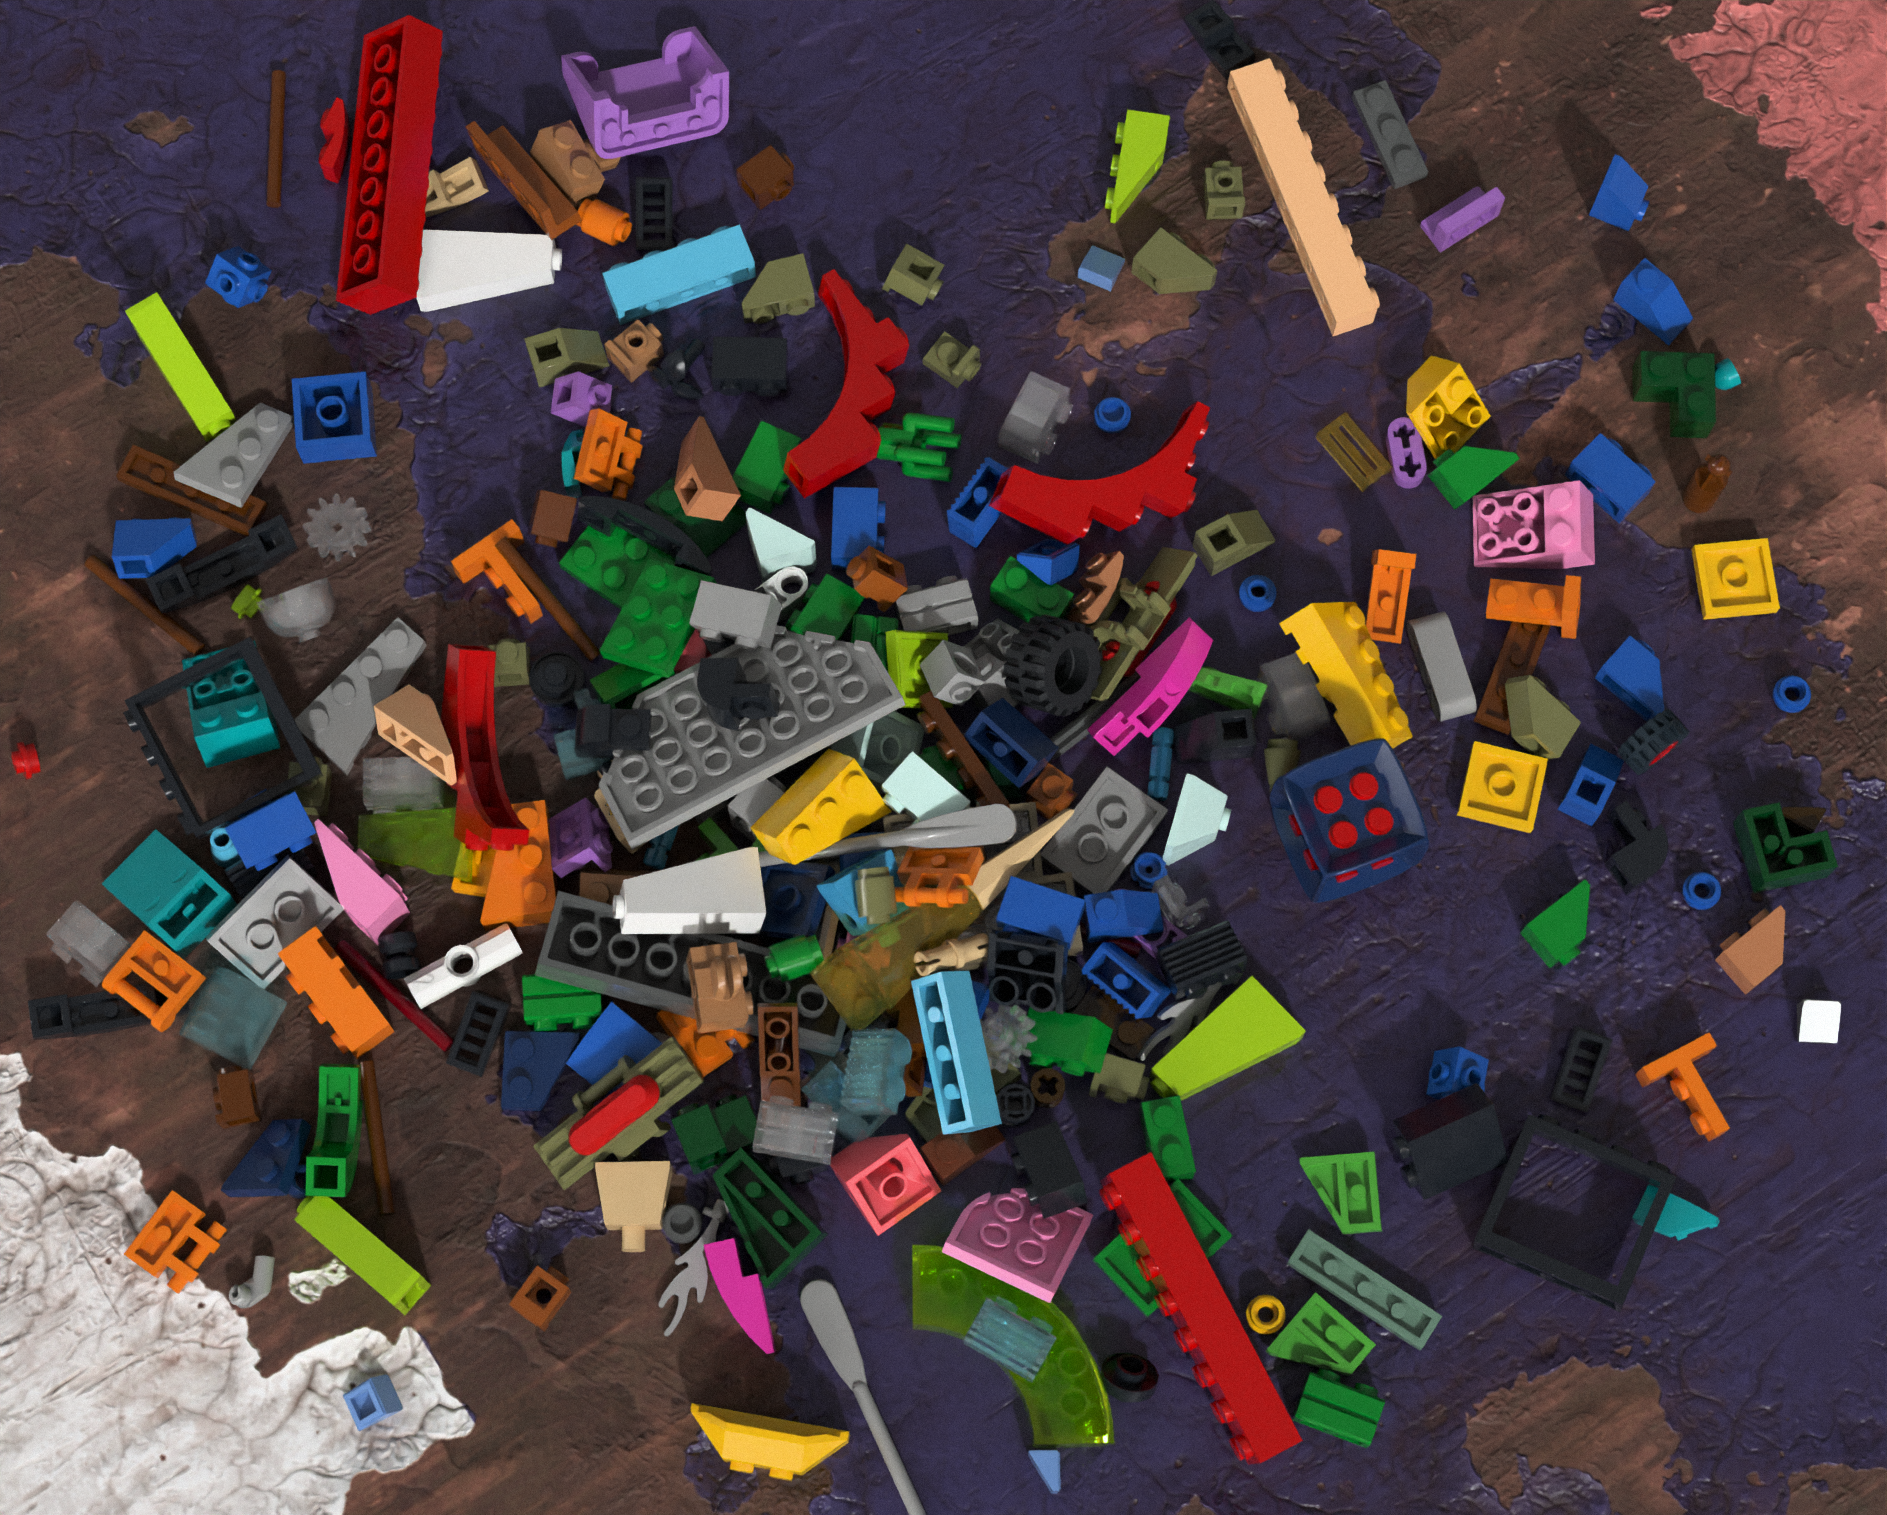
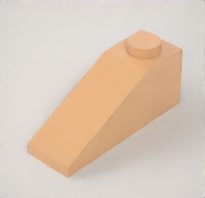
M407 685L374 705L378 735L448 784L453 785L457 782L453 752L438 715L436 705L429 695L421 693L411 685Z

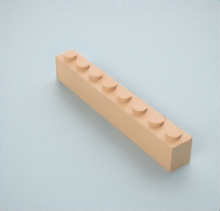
M1269 58L1230 71L1227 89L1332 336L1373 323L1377 309L1380 307L1378 295L1373 287L1369 288L1364 278L1366 276L1365 265L1359 255H1354L1351 248L1352 236L1346 224L1342 225L1337 215L1339 207L1336 197L1333 193L1328 194L1324 185L1326 178L1320 162H1315L1312 157L1310 137L1307 131H1301L1297 122L1299 120L1298 110L1293 100L1288 101L1285 94L1286 84L1281 70H1275Z

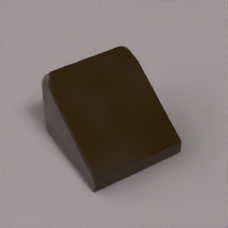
M1820 807L1782 808L1788 832L1796 837L1812 834L1827 810Z

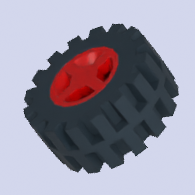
M1665 709L1631 735L1621 745L1617 753L1637 775H1641L1649 768L1654 767L1659 761H1662L1676 746L1680 745L1690 731L1670 709Z

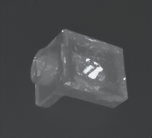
M1168 875L1154 882L1151 893H1158L1160 908L1167 920L1174 926L1179 928L1184 925L1186 929H1190L1205 920L1204 914L1210 906L1206 897L1186 907L1185 903L1188 900L1179 883L1173 884Z

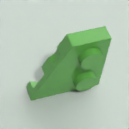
M1204 666L1201 667L1189 691L1232 710L1252 709V716L1255 719L1261 707L1267 685Z
M1375 1152L1299 1158L1301 1167L1342 1234L1382 1231Z
M1315 1292L1267 1348L1266 1352L1271 1356L1350 1376L1376 1344Z

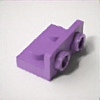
M1475 187L1422 220L1420 227L1441 253L1498 217L1505 197L1497 187L1487 193L1482 191L1480 187Z
M585 797L549 819L552 870L560 878L574 870L581 869L591 860L604 872L612 868L611 852L613 848L609 836L610 825L600 807L596 808Z

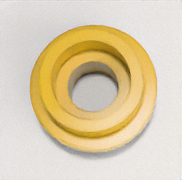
M1259 1295L1251 1300L1247 1306V1323L1252 1330L1259 1334H1273L1284 1324L1286 1317L1285 1308L1281 1301L1274 1296ZM1262 1308L1269 1309L1272 1312V1320L1269 1322L1261 1321L1258 1317V1311Z

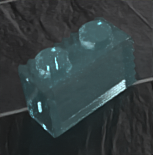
M895 1028L854 1029L852 1031L853 1037L850 1039L849 1059L846 1061L845 1081L842 1083L843 1089L841 1090L840 1102L850 1111L860 1116H868L869 1114L874 1116L876 1114L881 1116L883 1114L896 1115L899 1102L904 1099L906 1092L903 1076L905 1065L909 1064L912 1058L910 1040Z
M997 1296L995 1302L986 1298L965 1335L963 1344L1033 1383L1056 1342L1057 1337L1050 1334L1053 1327L1035 1316H1032L1030 1321L1016 1314L1018 1307L1002 1297Z

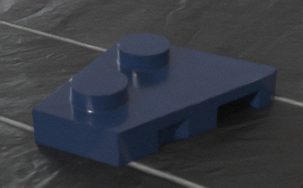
M505 1031L501 1095L502 1110L542 1111L550 1096L551 1089L565 1070L566 1062L581 1041L580 1033Z
M304 1119L272 1120L224 1182L221 1191L230 1198L287 1196L312 1126Z

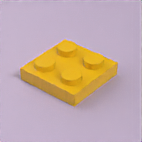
M1768 538L1693 546L1691 551L1703 620L1777 613L1780 605Z
M1474 741L1471 747L1457 816L1531 833L1534 828L1548 759Z

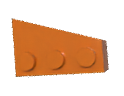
M545 800L511 804L519 820L529 829L528 845H514V850L511 851L496 850L480 919L485 931L494 930L507 923L509 928L550 922L558 894L556 873L552 870L550 814Z
M316 925L277 953L291 971L285 977L298 995L306 991L313 1002L307 1007L322 1025L328 1021L336 1031L330 1037L343 1055L351 1051L355 1058L359 1059L395 1032Z

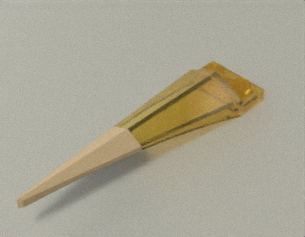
M1064 809L1026 836L982 863L972 886H957V888H966L968 890L969 897L966 904H954L951 908L938 907L936 903H922L919 907H910L891 918V922L882 923L839 947L810 972L811 976L850 1030L859 1034L886 1009L891 1010L912 988L911 981L922 977L915 967L928 962L914 963L915 954L919 951L940 947L946 940L957 939L1008 885L1010 877H1015L1066 823L1075 810Z

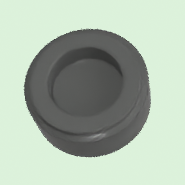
M678 1203L671 1206L664 1214L663 1229L671 1241L678 1244H687L694 1241L700 1235L702 1218L694 1206L687 1203Z

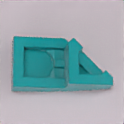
M582 429L572 431L562 449L564 487L567 496L574 498L582 497L580 483L578 480L573 479L576 470L575 463L578 461L584 437Z
M1651 1184L1648 1185L1632 1217L1636 1224L1643 1226L1658 1187ZM1670 1193L1655 1232L1670 1238L1676 1236L1679 1241L1687 1238V1234L1706 1227L1710 1229L1717 1227L1720 1221L1713 1214Z

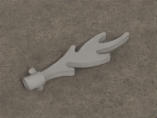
M1217 982L1215 985H1210L1207 987L1206 993L1195 999L1188 1000L1183 998L1171 1003L1157 1014L1159 1019L1164 1020L1172 1017V1020L1148 1039L1138 1053L1137 1058L1144 1061L1149 1052L1161 1040L1170 1036L1168 1044L1162 1051L1164 1055H1167L1184 1039L1191 1026L1193 1017L1194 1024L1197 1026L1204 1020L1207 1009L1222 983Z
M721 1199L716 1200L713 1209L705 1206L702 1214L712 1218L710 1224L699 1240L685 1254L675 1260L676 1265L687 1263L688 1267L673 1279L658 1304L660 1308H663L673 1295H677L679 1298L676 1314L670 1326L664 1332V1335L667 1337L674 1331L683 1316L689 1290L691 1288L697 1290L698 1303H701L704 1299L708 1273L703 1256V1245L716 1242L719 1223H724L729 1212L725 1201Z

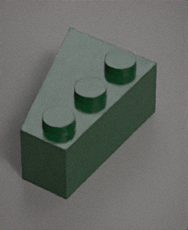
M740 1147L713 1174V1178L732 1219L736 1222L743 1237L745 1247L761 1276L760 1279L765 1289H773L828 1235L822 1226L748 1149Z

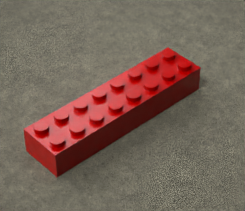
M411 15L364 35L336 301L370 315L417 298V291L419 289V267L423 252L422 237L426 220L425 207L427 190L429 188L430 157L433 151L432 136L436 120L435 106L437 90L439 88L438 75L440 58L442 56L443 31Z
M1150 1152L1109 1173L1100 1181L1103 1188L1099 1190V1194L1109 1211L1115 1209L1122 1222L1117 1225V1228L1127 1246L1133 1244L1139 1254L1140 1259L1136 1260V1265L1146 1282L1152 1280L1159 1294L1155 1295L1154 1299L1163 1316H1171L1177 1330L1173 1331V1336L1183 1353L1189 1351L1196 1364L1191 1367L1193 1375L1202 1389L1208 1387L1214 1399L1210 1406L1216 1419L1221 1425L1227 1423L1233 1435L1229 1439V1443L1236 1457L1240 1461L1245 1459L1248 1465L1260 1464L1303 1441L1152 1153Z

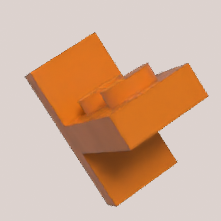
M511 519L451 560L455 574L463 584L484 571L496 589L502 586L508 593L509 597L505 600L518 618L524 615L529 623L532 624L543 616L540 605L495 547V544L504 537H507L515 548L525 543L521 530Z
M1381 549L1373 550L1371 559L1373 569L1365 625L1372 640L1401 644L1411 570L1415 569L1417 554Z
M1566 575L1565 586L1490 579L1486 619L1560 626L1561 638L1576 639L1581 605V577Z
M1710 1032L1649 1063L1635 1074L1642 1088L1670 1074L1672 1078L1670 1085L1675 1096L1680 1101L1685 1100L1692 1113L1690 1121L1699 1135L1704 1134L1708 1142L1730 1129L1692 1063L1709 1054L1717 1047Z

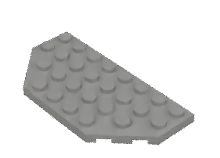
M777 625L771 648L758 645L757 650L754 651L733 644L708 657L738 658L747 678L746 684L771 683L780 703L778 717H764L758 720L741 717L739 730L721 727L710 717L697 687L700 662L638 694L632 709H650L652 713L650 751L613 750L614 759L608 773L603 774L598 785L631 849L648 842L905 706L902 695L871 643L855 640V643L836 640L835 636L806 631L805 635L787 631L786 627Z

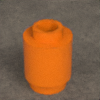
M586 199L578 209L582 221L576 225L581 227L582 232L611 246H616L619 242L623 243L628 238L632 229V223L629 222V214L599 199L593 201Z

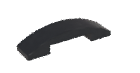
M582 496L580 499L577 520L608 537L611 536L616 527H619L675 558V566L711 576L712 566L700 548L682 530L658 514L638 505L608 497Z
M282 514L249 529L248 533L250 536L184 568L179 563L146 579L160 612L163 614L220 595L260 575L293 553L298 547Z
M146 981L144 985L134 986L159 1007L168 999ZM108 991L68 997L67 994L28 1001L32 1037L34 1040L87 1036L151 1024V1020L125 999L117 993L110 994ZM189 1001L180 1009L176 1017L190 1013Z

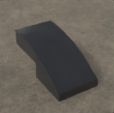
M1214 0L1184 17V21L1197 43L1225 79L1229 78L1230 71L1255 62V53L1234 31V21Z

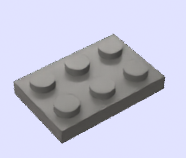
M1106 767L1076 806L1073 815L1057 831L1042 851L1041 860L1059 873L1072 872L1073 883L1088 894L1108 892L1168 814V809Z
M287 855L206 936V940L263 991L287 967L277 953L315 925L322 932L344 909L331 893L294 859Z

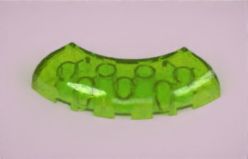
M912 1244L913 1330L934 1331L959 1338L984 1352L997 1363L1009 1377L1023 1401L1032 1432L1033 1448L1099 1447L1115 1443L1111 1408L1098 1365L1081 1338L1080 1333L1062 1310L1060 1311L1052 1301L1048 1303L943 1253V1247Z

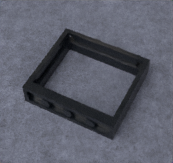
M251 637L124 700L129 709L123 712L128 725L133 733L140 730L147 743L141 746V749L151 767L158 764L165 777L159 780L162 790L169 801L176 798L183 811L177 814L180 824L187 835L194 832L199 840L212 834L214 830L223 828L293 790L296 791L324 776ZM244 659L303 772L203 822L144 709Z
M1529 1114L1476 1235L1473 1249L1621 1312L1677 1176L1670 1174L1671 1170L1667 1166L1656 1161H1648L1646 1164L1634 1159V1154L1621 1146L1612 1145L1611 1148L1596 1143L1597 1138L1588 1132L1575 1129L1573 1133L1559 1127L1560 1122L1550 1116L1539 1114L1538 1117ZM1534 1134L1659 1187L1618 1286L1492 1232Z

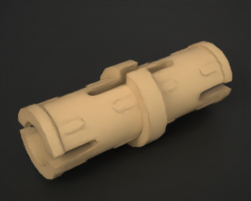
M981 932L959 941L949 939L944 941L940 947L919 951L914 956V963L921 961L928 963L916 966L915 968L924 977L947 968L950 970L960 969L966 962L988 957V947L981 948L978 946L989 943V937Z

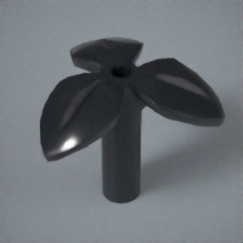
M693 339L685 351L679 349L668 355L661 364L662 370L652 365L648 366L647 370L654 382L663 390L670 385L674 395L687 400H700L704 397V394L694 386L684 383L683 378L704 350L705 345L701 340Z

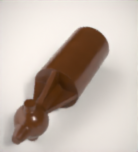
M1709 453L1705 458L1707 462L1702 463L1696 469L1682 495L1684 505L1690 511L1695 513L1709 511L1725 489L1728 478L1733 473L1730 470V461L1725 455L1716 454L1712 456Z

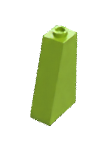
M156 292L125 310L141 342L204 440L208 442L213 438L215 439L233 425L237 420L159 294Z
M1251 976L1151 1069L1149 1076L1153 1081L1150 1084L1162 1098L1180 1095L1182 1101L1297 1044L1303 1038L1306 1030Z
M307 1196L298 1206L296 1211L299 1214L294 1220L402 1314L406 1315L430 1288L431 1285L416 1270L330 1197Z

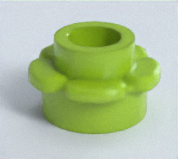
M248 584L245 586L231 606V609L239 614L237 618L242 619L245 615L252 618L264 602L259 597L262 592L261 588L256 590Z

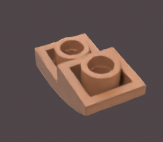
M1120 551L1105 555L1101 552L1087 562L1085 566L1087 571L1078 580L1086 590L1082 591L1074 599L1073 604L1075 606L1066 615L1068 620L1086 625L1095 623L1103 613L1120 578L1124 555Z

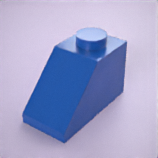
M1614 155L1589 216L1629 231L1634 219L1642 221L1650 201L1643 199L1648 185L1621 156Z
M1646 258L1621 282L1613 299L1668 346L1693 320L1674 282Z
M1629 636L1600 668L1595 679L1647 722L1658 713L1664 711L1660 662L1654 656L1653 649L1642 640L1636 641L1632 636Z
M1122 889L1088 894L1083 897L1085 900L1083 917L1088 943L1164 932L1158 893Z

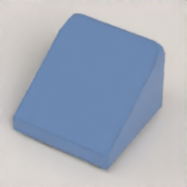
M1092 245L1079 267L1078 278L1111 291L1125 263V259Z
M386 1374L372 1377L343 1395L358 1431L364 1430L403 1409L390 1377Z
M1058 1450L1028 1451L1031 1462L1050 1493L1057 1494L1061 1489L1060 1452Z

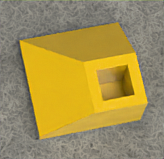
M1431 355L1407 380L1406 413L1435 459L1449 448L1455 454L1491 417L1460 363Z

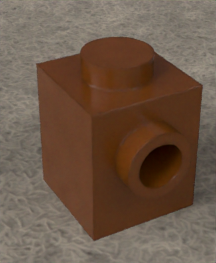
M770 144L736 169L738 185L757 208L761 210L774 200L780 201L791 192L794 186L793 171L795 168L785 153L781 152L778 154Z
M538 490L527 534L536 536L535 543L557 548L558 541L568 542L577 498Z

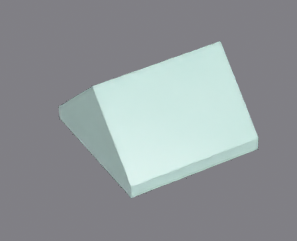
M750 507L747 509L745 515L748 537L762 584L786 567L794 566L800 568L805 574L815 570L817 561L814 540Z

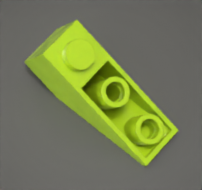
M1127 109L1125 123L1118 122L1115 143L1122 144L1120 155L1113 154L1110 176L1117 177L1115 188L1108 187L1105 209L1112 210L1110 223H1116L1163 164L1170 120L1169 115Z

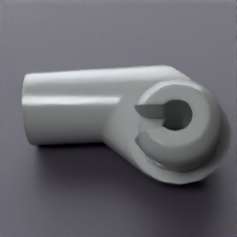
M255 1256L253 1277L241 1285L235 1284L229 1291V1300L232 1304L242 1309L250 1308L268 1296L272 1287L275 1258Z

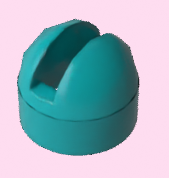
M1729 358L1715 365L1716 388L1728 390L1741 384L1740 376Z

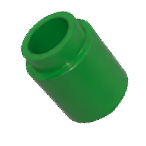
M802 934L769 946L770 955L764 956L771 979L778 977L781 983L817 971V966L825 964L821 948L814 934L808 937Z

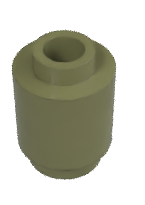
M889 867L857 870L858 880H855L858 918H866L867 925L891 922L890 915L897 914L894 877L889 876Z

